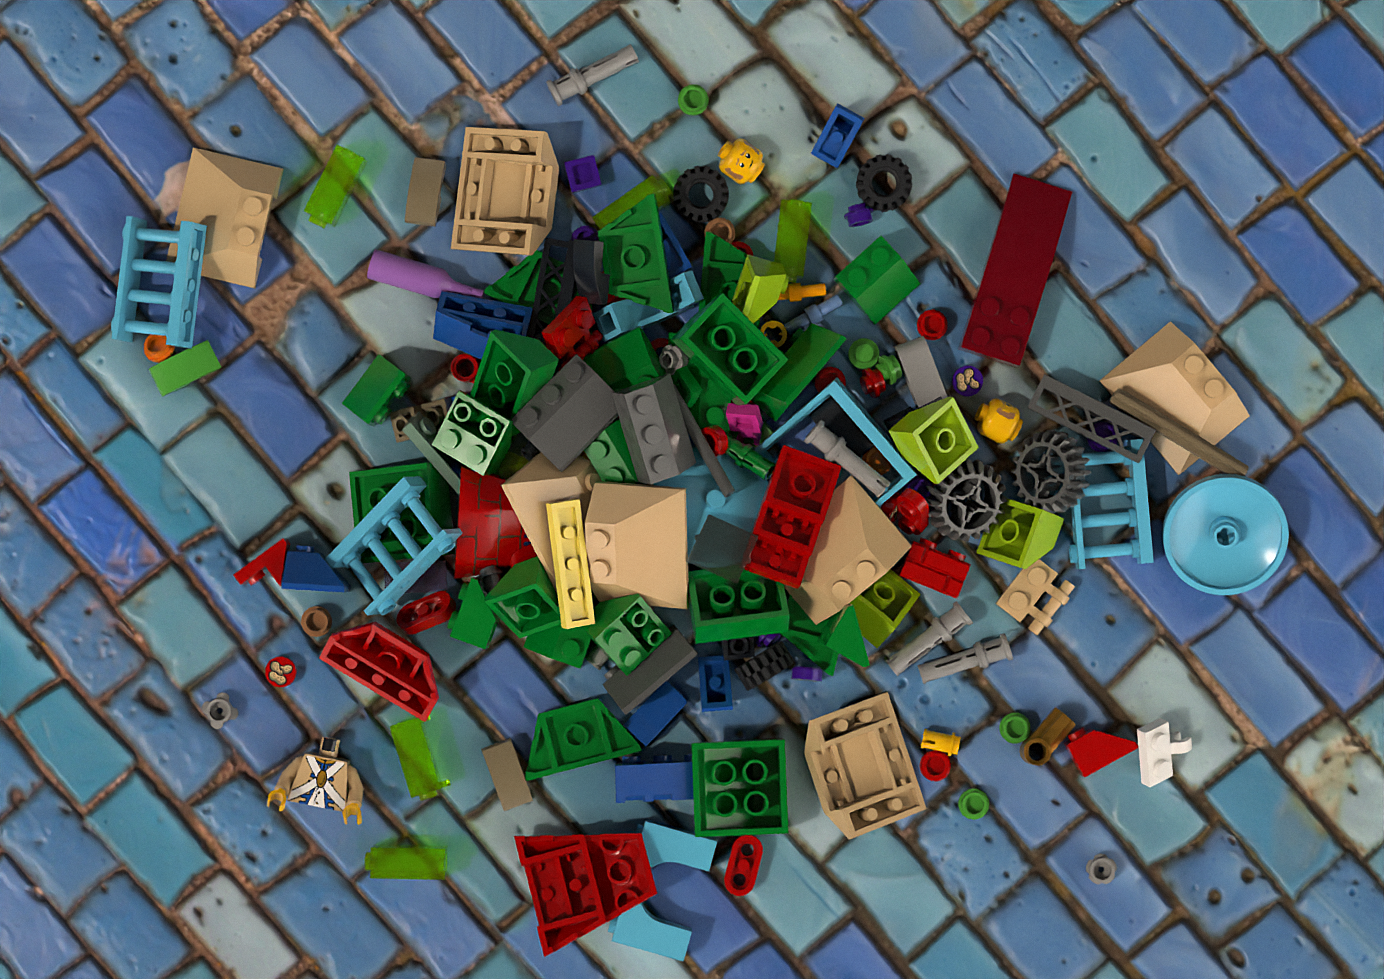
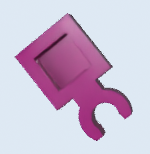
M728 403L726 416L730 431L738 432L737 440L742 443L744 438H751L754 440L755 445H759L763 426L759 405Z

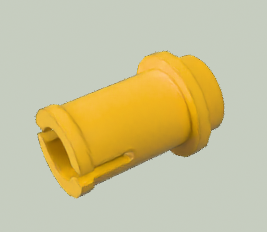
M924 729L921 748L946 752L948 756H951V754L957 755L961 737L956 736L955 732H952V735Z

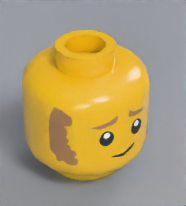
M739 138L733 143L727 141L717 155L721 158L719 162L720 171L738 184H744L747 181L752 183L765 166V163L762 162L763 153L743 138Z
M998 398L992 399L988 404L982 403L974 418L978 421V432L1000 444L1008 440L1013 441L1023 424L1019 409Z

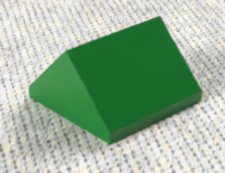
M849 603L830 617L817 642L854 663L867 667L870 664L854 605Z

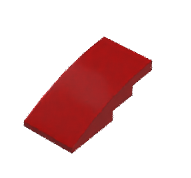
M783 445L761 502L739 568L798 589L801 586L809 558L813 553L821 525L824 523L842 466Z

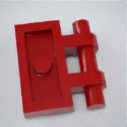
M576 296L541 332L547 348L558 359H562L563 363L558 367V371L576 354L582 360L588 354H593L599 346L598 343L603 339L600 331L594 330L591 334L589 332V329L596 322L586 297ZM577 342L578 347L574 350L573 346Z

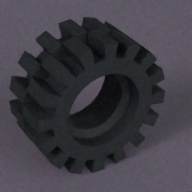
M889 154L886 156L876 155L874 158L868 159L859 170L856 181L857 194L863 203L873 208L874 211H893L902 205L910 195L912 190V174L908 170L909 167L906 164L904 165L900 158H894ZM879 172H889L894 176L896 188L892 193L881 195L873 189L872 179Z
M695 166L693 169H687L678 177L674 185V204L681 216L687 218L688 221H694L698 224H703V222L709 223L721 216L727 207L729 190L726 180L718 171H714L707 166ZM698 183L707 184L713 191L712 201L703 207L694 205L689 199L691 187Z
M779 641L738 666L735 672L746 690L749 691L777 675L795 661L783 641Z

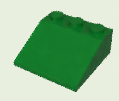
M431 462L349 472L354 528L403 477L420 476L427 486L419 494V500L442 530L453 529L449 483ZM406 507L399 514L401 516L399 520L423 550L433 538L410 507ZM390 527L380 534L381 543L394 560L413 559ZM370 547L360 555V561L363 564L380 562ZM455 547L448 553L443 554L441 556L454 555Z
M757 738L691 743L695 837L789 833L785 739Z

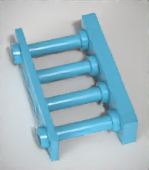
M126 216V224L122 231L124 241L115 314L111 321L112 339L133 342L134 333L162 335L167 337L166 345L192 349L207 230L206 225L181 221L179 231L147 228V220ZM145 241L177 243L176 261L143 259ZM141 271L174 274L173 291L168 293L139 290ZM137 302L170 305L169 322L166 324L135 320Z
M1143 439L1126 441L1127 447H1124V449L1137 454ZM1114 451L1082 454V458L1090 459L1085 466L1123 463L1124 466L1129 465L1130 478H1125V481L1090 484L1087 488H1082L1085 494L1084 497L1126 493L1127 496H1131L1132 508L1128 509V512L1081 516L1080 499H1077L1078 505L1070 507L1074 542L1073 545H1069L1070 563H1075L1076 569H1086L1085 559L1132 555V558H1137V564L1154 563L1144 455L1138 464ZM1129 524V527H1134L1135 539H1131L1130 543L1084 547L1082 528Z
M420 476L403 477L325 558L332 568H351L374 601L364 610L367 616L390 613L397 605L395 602L441 555L451 551L456 545L455 541L463 534L460 528L442 530L419 500V494L427 486ZM406 507H410L433 538L423 550L399 520L401 517L399 514ZM388 527H390L413 558V561L403 571L380 541V534ZM369 547L393 578V581L384 590L380 588L360 561V555Z

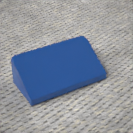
M665 681L625 722L624 726L641 743L647 746L687 704L688 700L668 681Z

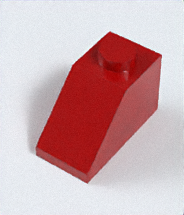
M1084 727L1068 734L1069 740L1063 743L1080 775L1084 778L1138 748L1135 741L1091 728L1085 730Z

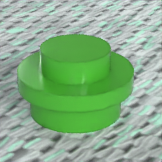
M688 85L678 95V105L687 115H699L708 106V94L699 85Z
M861 338L851 344L848 357L850 362L859 369L871 368L878 361L879 349L872 340Z
M894 355L879 356L878 364L875 365V368L880 370L887 384H895L897 379L902 377V370L898 360Z
M1009 713L1002 718L999 731L1007 742L1021 743L1030 734V723L1020 713Z
M971 788L960 795L958 807L966 818L972 820L980 819L989 809V799L983 791Z

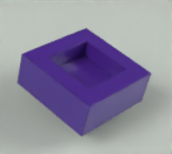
M594 155L564 162L572 193L602 186Z

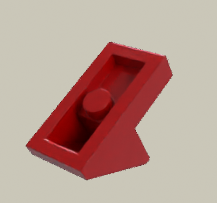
M282 538L233 574L238 583L244 585L248 582L251 586L266 576L263 571L267 568L279 586H282L287 551L290 550L289 540Z

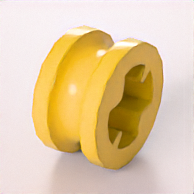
M778 321L766 322L760 331L764 334L768 327L772 330L778 327L781 330V333L778 335L782 336L779 342L776 340L771 342L777 348L781 347L787 339L786 328Z

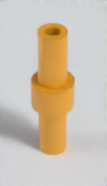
M800 283L788 284L785 293H780L778 300L789 299V302L802 301V298L825 296V283L802 286Z

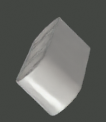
M924 336L894 346L916 408L940 396L942 399L947 398Z

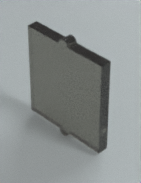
M708 514L700 534L695 535L696 542L687 562L737 584L746 564L751 563L750 556L759 536Z

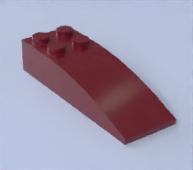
M1013 173L958 350L1015 368L1021 365L1060 238L1072 191Z

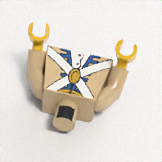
M322 737L319 753L306 752L304 756L296 757L283 770L274 790L269 793L267 807L270 806L272 800L277 799L281 801L279 811H283L287 799V801L341 811L346 825L347 818L350 815H356L357 824L360 825L362 823L360 808L362 807L364 787L357 769L350 765V760L337 757L340 740Z

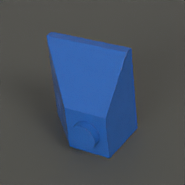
M296 545V551H287L281 589L351 592V585L336 568H332L329 565L324 554L314 552L315 546Z

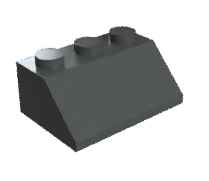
M576 354L511 419L513 421L512 424L563 472L618 417L612 396L614 391Z
M670 373L612 393L639 483L652 485L680 475L696 463Z
M674 624L668 628L672 634L628 676L616 665L604 674V677L607 679L603 683L604 688L625 715L698 654Z

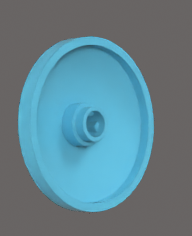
M692 448L696 459L694 465L680 475L654 483L653 485L686 488L688 563L706 568H722L735 565L742 561L768 482L746 467H739L735 464L736 461L724 453L717 456V459L735 489L733 494L724 497L698 449Z
M1217 474L1197 480L1178 494L1166 513L1162 538L1167 559L1173 570L1184 582L1205 593L1234 595L1254 589L1273 575L1285 556L1289 531L1282 506L1268 488L1246 476Z

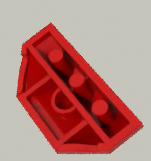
M376 621L332 633L319 656V659L424 722L428 719L439 699L429 653Z

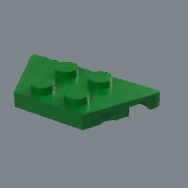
M652 193L598 231L599 241L604 242L603 269L604 274H610L608 294L626 298L644 306H651L666 313H673L675 310L656 193Z
M706 231L700 290L704 299L699 301V311L721 293L732 302L748 255L711 231ZM760 318L754 323L757 328H759Z
M536 250L532 256L528 255L521 263L506 272L504 276L491 286L489 285L483 293L500 302L533 308L543 253ZM549 256V260L555 268L563 264V262ZM547 264L546 275L553 271L549 264ZM564 268L558 272L561 277L563 276ZM556 274L544 281L543 289L550 299L560 292L561 281ZM575 283V289H574L573 299H574L576 296H579L576 283ZM542 294L540 306H541L542 304H544L545 302H547V300H546V298L544 297L543 294ZM558 299L553 302L556 308L558 305ZM550 304L539 311L538 320L548 325L556 316V312ZM593 326L589 329L590 334L593 331Z
M789 595L787 603L789 610L788 632L781 634L823 671L833 676L839 653L817 642L830 617L816 625L795 599Z
M599 698L587 700L538 714L525 779L529 781L639 752L642 749L640 744Z

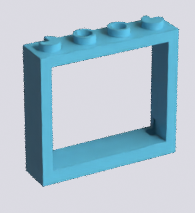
M835 378L755 448L756 452L776 464V460L767 450L828 397L832 396L899 473L891 481L890 485L885 488V492L879 498L876 495L872 497L878 506H881L918 473V470L901 456L895 443L838 378Z

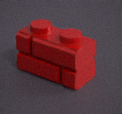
M920 538L919 543L911 541L912 547L907 551L898 575L957 599L971 564L964 562L966 556L950 549L948 554H944L936 550L938 544L924 538Z

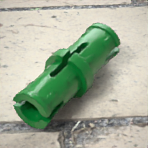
M725 431L728 438V448L725 454L736 461L735 464L739 467H746L763 480H768L772 475L775 463L756 452L755 447L751 444L745 445Z

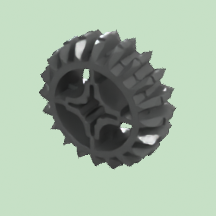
M1046 430V432H1036L1033 434V437L1024 439L1025 445L1016 448L1020 456L1012 459L1017 464V468L1010 472L1017 476V480L1012 485L1020 487L1017 496L1021 498L1026 497L1024 504L1043 509L1052 514L1066 512L1070 507L1078 505L1077 499H1082L1085 496L1082 488H1087L1090 485L1085 480V476L1092 473L1085 469V464L1090 459L1082 458L1085 448L1076 446L1078 439L1068 438V433ZM1047 449V453H1046V454H1043V457H1042L1041 461L1039 462L1040 456H1041L1042 453ZM1063 483L1060 491L1054 496L1055 490H1058L1060 484Z
M967 458L939 484L926 486L927 491L931 493V496L925 498L929 505L928 516L932 517L930 519L931 525L938 528V532L943 536L948 535L950 539L956 541L960 538L962 541L968 542L970 536L974 539H980V531L990 533L989 525L991 523L999 524L998 519L995 518L997 514H1005L1000 504L1007 502L1006 497L1002 494L1007 489L1000 482L1002 480L1001 476L994 472L993 467L990 465H984L978 459L972 462ZM981 481L985 490L984 500L980 498L981 488L979 485ZM966 497L968 498L966 502H964V501L961 502V501L958 500V499L964 500ZM947 500H950L952 503L950 519L946 509Z

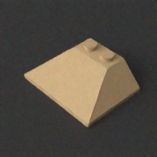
M465 127L451 249L530 256L534 254L552 230L559 175V165L547 132Z
M193 147L173 231L180 230L181 221H190L207 226L201 276L256 288L262 258L259 255L273 198L277 199L283 168ZM170 243L166 261H176L177 243Z
M1171 321L1099 381L1111 396L1118 388H1121L1213 445H1216L1250 416L1231 385L1200 348ZM1156 431L1150 441L1177 475H1180L1199 459V457Z
M540 452L501 486L557 593L546 503L580 499L585 537V519L594 483L602 480L591 461L581 455L561 472Z
M850 475L834 489L801 586L796 589L784 584V588L817 625L842 610L844 605H848L886 574L912 545L857 480Z
M596 481L585 519V544L591 590L598 601L602 602L638 593L649 606L688 609L686 488Z
M888 692L809 720L804 755L823 812L848 839H853L927 809Z

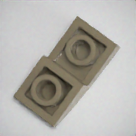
M414 158L407 196L405 223L436 227L442 200L440 193L446 170L445 161Z
M451 397L392 412L390 417L396 442L410 440L402 429L408 420L419 411L424 417L433 422L438 432L452 405Z
M509 738L482 748L483 756L503 810L507 811L533 801L511 739Z

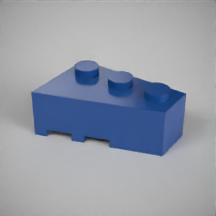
M441 291L435 314L433 339L482 360L491 331L500 330L528 337L533 308Z
M667 754L653 755V761H641L640 755L622 756V761H616L615 764L616 803H625L627 800L652 802L654 800L693 799L692 754H684V760H672V755Z

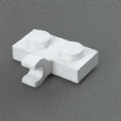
M1162 718L1137 729L1141 783L1152 787L1172 777L1171 754H1182L1192 749L1191 737L1181 740L1180 732L1177 731L1170 734L1169 722Z

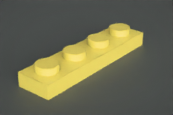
M580 499L546 503L561 627L569 629L595 624Z

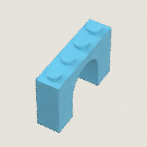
M649 819L645 820L644 826L638 824L636 833H642L651 868L665 862H676L709 871L717 844L716 838L695 837V832ZM641 903L612 919L608 932L613 933V942L684 961L692 928L659 919L652 915L645 908L644 904Z

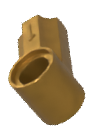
M1054 707L1031 736L1022 742L1019 751L1021 758L1024 762L1031 765L1039 766L1045 764L1050 759L1053 751L1076 724L1066 714ZM1037 742L1042 746L1043 753L1039 759L1033 760L1028 754V748L1031 744Z

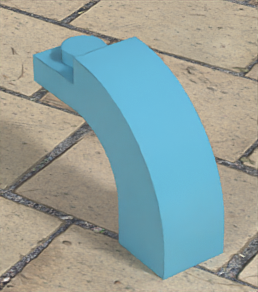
M693 271L684 272L670 280L675 310L673 313H666L663 310L647 305L644 306L629 299L611 303L593 313L599 331L603 335V341H611L638 326H641L643 330L694 307L695 303L704 298Z

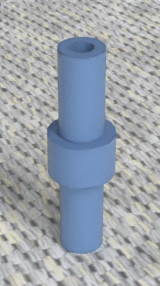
M838 294L817 306L812 304L805 308L803 314L784 324V327L788 334L791 335L799 328H803L810 323L816 324L822 321V316L842 306L843 303Z

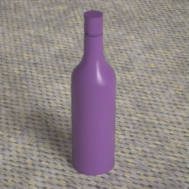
M377 249L373 252L367 272V279L432 298H440L441 291L483 298L484 290L456 282L442 268Z

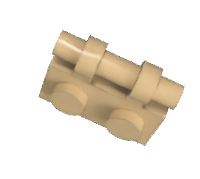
M1038 559L1027 569L1020 570L995 604L1020 623L1027 614L1031 615L1034 620L1028 629L1038 636L1044 626L1048 628L1053 621L1051 617L1061 604L1065 606L1070 599L1068 595L1075 586L1069 581L1064 580L1057 589L1051 583L1058 573ZM1046 592L1051 598L1040 611L1034 604Z

